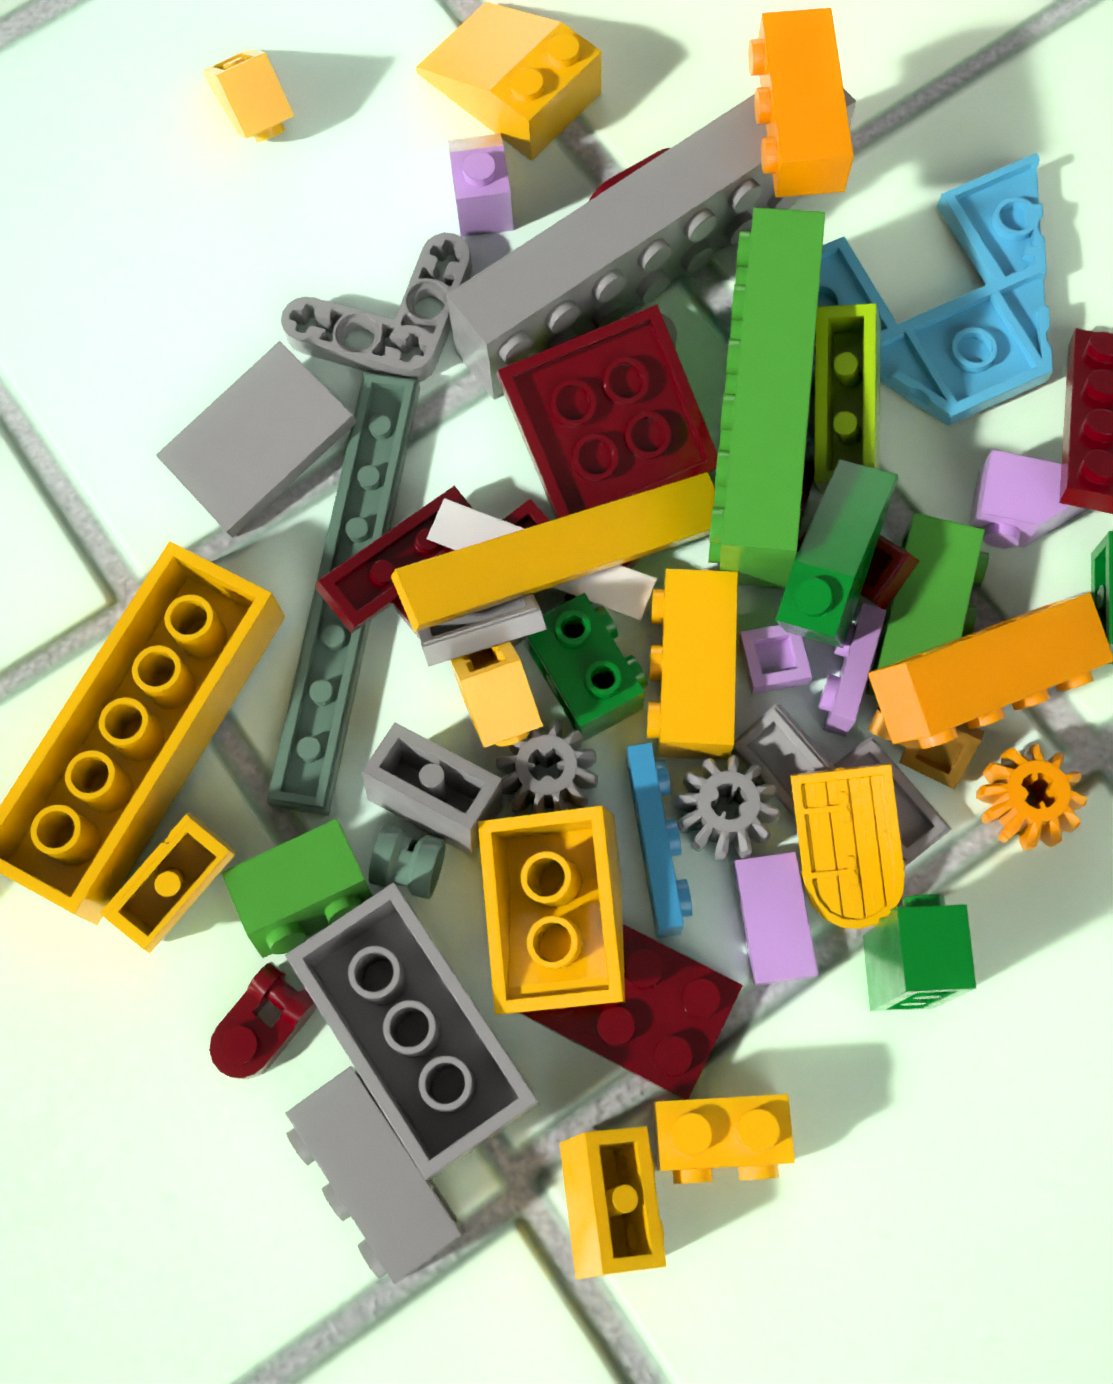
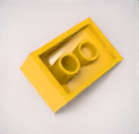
M485 2L416 66V73L495 134L500 133L504 141L532 161L601 95L602 51L560 21Z
M594 806L478 821L495 1015L625 1002L622 885L615 815L604 806Z

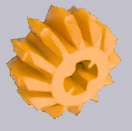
M1039 744L1030 745L1025 750L1023 756L1015 748H1009L1001 754V764L991 762L984 769L983 776L989 784L982 785L976 791V798L993 805L981 815V822L991 824L996 820L1000 821L1003 827L998 832L999 841L1005 843L1018 833L1019 842L1023 850L1031 851L1037 846L1039 840L1051 848L1062 842V831L1071 833L1079 827L1081 820L1074 811L1084 807L1087 804L1088 797L1071 790V787L1081 780L1082 772L1071 771L1064 774L1059 769L1064 763V753H1055L1049 760L1044 761ZM1027 788L1037 794L1033 802L1036 805L1035 807L1030 806L1025 801L1028 796Z

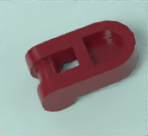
M273 962L267 963L259 970L248 985L246 992L218 1024L211 1036L209 1052L212 1062L221 1073L231 1078L249 1080L264 1073L317 1008L307 990L302 989L298 992L285 981L286 973ZM268 1001L282 1011L280 1018L273 1027L258 1016V1013Z

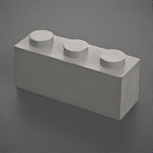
M348 1067L285 1112L294 1127L286 1133L289 1142L307 1166L316 1161L329 1182L322 1187V1192L327 1202L341 1221L344 1222L351 1216L365 1238L358 1244V1249L377 1278L380 1279L385 1274H388L394 1284L398 1283L466 1233V1230L433 1180L424 1179L355 1067Z

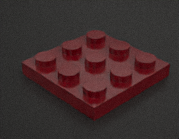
M658 304L496 371L498 381L556 519L716 469L717 451Z

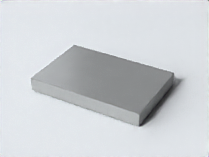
M279 341L155 456L231 537H234L350 430L357 421L342 403Z

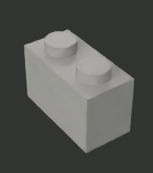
M394 722L361 771L369 801L433 836L445 839L446 843L470 856L474 854L480 844L478 821L495 819L503 807L502 778Z

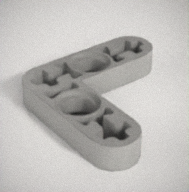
M444 232L428 239L421 250L395 319L315 297L304 296L294 299L287 304L281 316L282 328L288 343L294 350L302 354L370 373L418 379L419 382L424 381L436 369L451 330L446 294L471 277L472 259L469 245L461 236L455 233ZM448 255L456 256V261H450L447 264L444 272L445 283L439 281L438 261H445ZM433 297L445 304L442 312L437 316L430 318L422 317L414 311L419 301L424 298ZM310 318H316L318 327L309 326L305 333H300L297 324L307 325ZM355 330H367L374 335V341L366 349L352 350L345 345V339ZM327 332L333 333L332 342L329 341ZM386 338H390L392 348L386 346ZM412 347L420 348L421 356L414 355L410 362L403 361L401 353H409Z

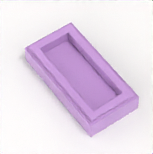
M796 852L735 860L733 868L754 986L817 977L818 969Z

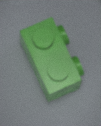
M337 818L221 872L244 930L262 958L271 954L280 955L290 952L305 942L308 936L323 930L373 896Z

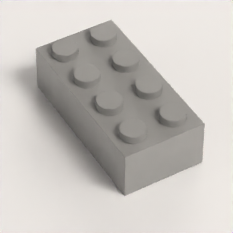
M394 882L285 954V957L425 1180L435 1179L540 1105Z

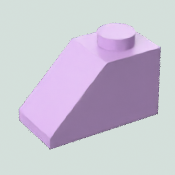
M500 133L448 140L461 237L514 231L511 191L504 144Z
M992 449L978 473L969 526L985 529L983 541L992 547L1003 549L1016 546L1026 547L1087 509L1059 503L1061 463Z

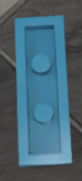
M652 742L627 746L626 764L656 938L681 935L684 927L683 917L692 916L693 912L687 879L676 880L672 856L682 855L676 818L665 820L661 798L671 796L667 763L665 759L655 761Z

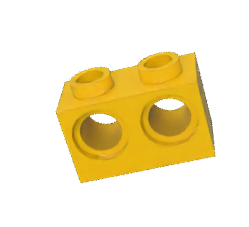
M510 641L449 660L465 706L484 748L494 744L497 746L516 744L524 740L530 731L543 727L521 659Z

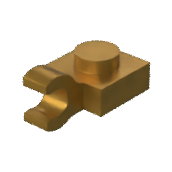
M878 705L867 730L880 738L891 741ZM963 723L955 727L958 738L938 746L921 749L918 739L897 743L905 747L899 763L955 790L982 742L985 731L979 728L968 729L967 724Z

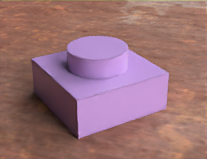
M780 625L740 632L738 641L751 695L810 683L812 673L802 636L785 632Z

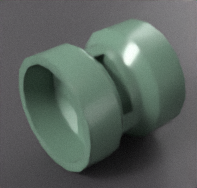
M385 824L379 833L373 850L368 874L369 883L386 888L394 882L397 885L407 886L411 895L430 899L435 891L442 870L446 840L430 835L416 840L414 837L408 836L404 828Z

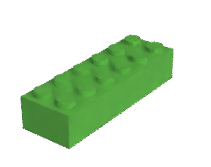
M754 207L751 231H739L736 281L733 292L731 332L728 343L726 383L722 404L721 434L717 455L714 506L712 507L708 563H720L719 571H737L738 585L785 589L797 553L825 212Z

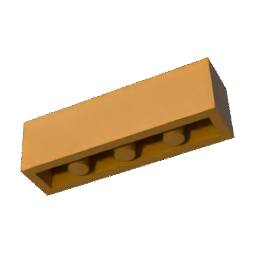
M1091 592L1041 606L868 673L892 744L918 739L921 749H926L958 738L955 727L963 723L967 724L968 729H975L1004 719L1005 715L1002 707L1012 704L1014 710H1020L1045 702L1050 699L1047 691L1050 687L1056 685L1057 691L1062 692L1094 681L1091 670L1113 662V654Z

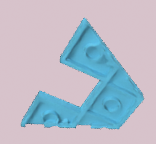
M1037 153L941 194L937 208L984 281L985 286L897 324L845 236L824 244L822 247L818 307L876 303L881 321L880 382L947 426L1047 382L1053 372L1052 348L1047 340L1050 316L1049 306H1045L1044 277L1047 269L1045 238L1042 236L1040 221L1043 217V205L1039 204L1037 167L1040 163V158Z

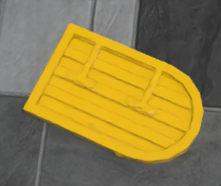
M891 763L849 768L838 767L832 770L790 774L802 863L801 878L804 881L810 904L823 919L842 928L863 929L878 924L880 918L886 917L891 913L890 909L897 907L903 896L905 880L904 870L906 864L902 856Z

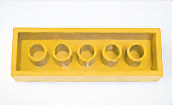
M171 541L168 542L1 803L0 874L70 913L98 926L103 918L100 912L120 890L284 621L285 615L271 592Z

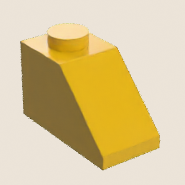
M246 49L202 70L209 86L238 135L246 139L254 136L257 143L282 133L285 130L282 122L294 117L266 52Z

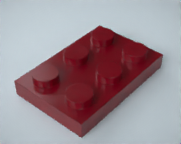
M623 924L625 1002L518 1013L682 1100H688L743 985Z

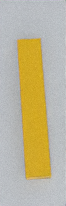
M708 472L397 568L394 570L391 578L413 631L417 632L709 536L715 487Z

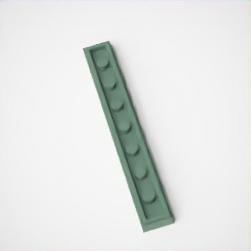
M369 372L363 373L354 413L357 423L350 431L317 581L391 529L420 393L418 379ZM316 589L313 594L267 803L271 807L329 816L371 620L351 634Z

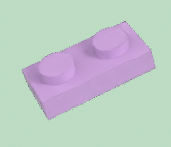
M863 603L855 622L851 623L844 648L835 646L834 654L843 656L844 659L839 676L828 674L820 697L818 708L828 711L823 727L824 731L846 737L853 726L887 610Z

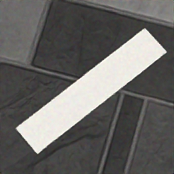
M444 498L427 536V540L458 550L524 528ZM618 565L554 586L553 588L574 596H579L585 592L590 602L641 621L657 579Z

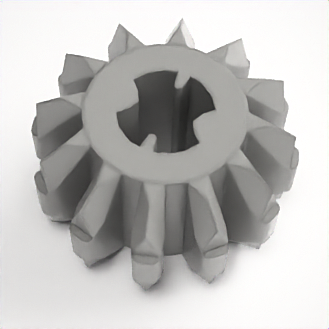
M553 720L549 725L548 735H540L539 728L530 731L527 742L522 740L508 746L514 755L504 754L497 756V769L507 774L502 777V794L515 793L510 802L511 811L518 814L524 811L531 803L533 804L532 814L545 813L546 808H554V812L567 810L565 804L567 801L576 808L587 807L588 798L581 789L596 788L598 785V775L591 770H587V768L597 762V755L593 749L579 750L584 741L583 733L575 730L562 739V723ZM554 763L557 764L558 778L556 780L548 775L544 776L540 781L537 780V765L540 764L548 769Z
M735 755L728 757L725 771L723 772L720 771L717 763L712 758L703 761L702 770L704 777L697 773L687 772L684 776L683 784L690 793L677 794L674 802L676 808L688 812V814L678 820L679 832H690L699 829L698 834L693 840L692 849L700 852L705 848L709 840L715 842L714 856L718 861L725 860L729 844H733L737 854L742 859L749 857L752 853L750 839L765 845L772 834L763 823L776 822L780 816L778 808L765 803L775 796L777 792L775 785L766 783L755 786L762 771L761 767L754 764L745 775L738 773L739 758ZM727 797L728 805L733 800L738 803L739 808L734 819H725V811H723L721 816L714 812L718 798Z

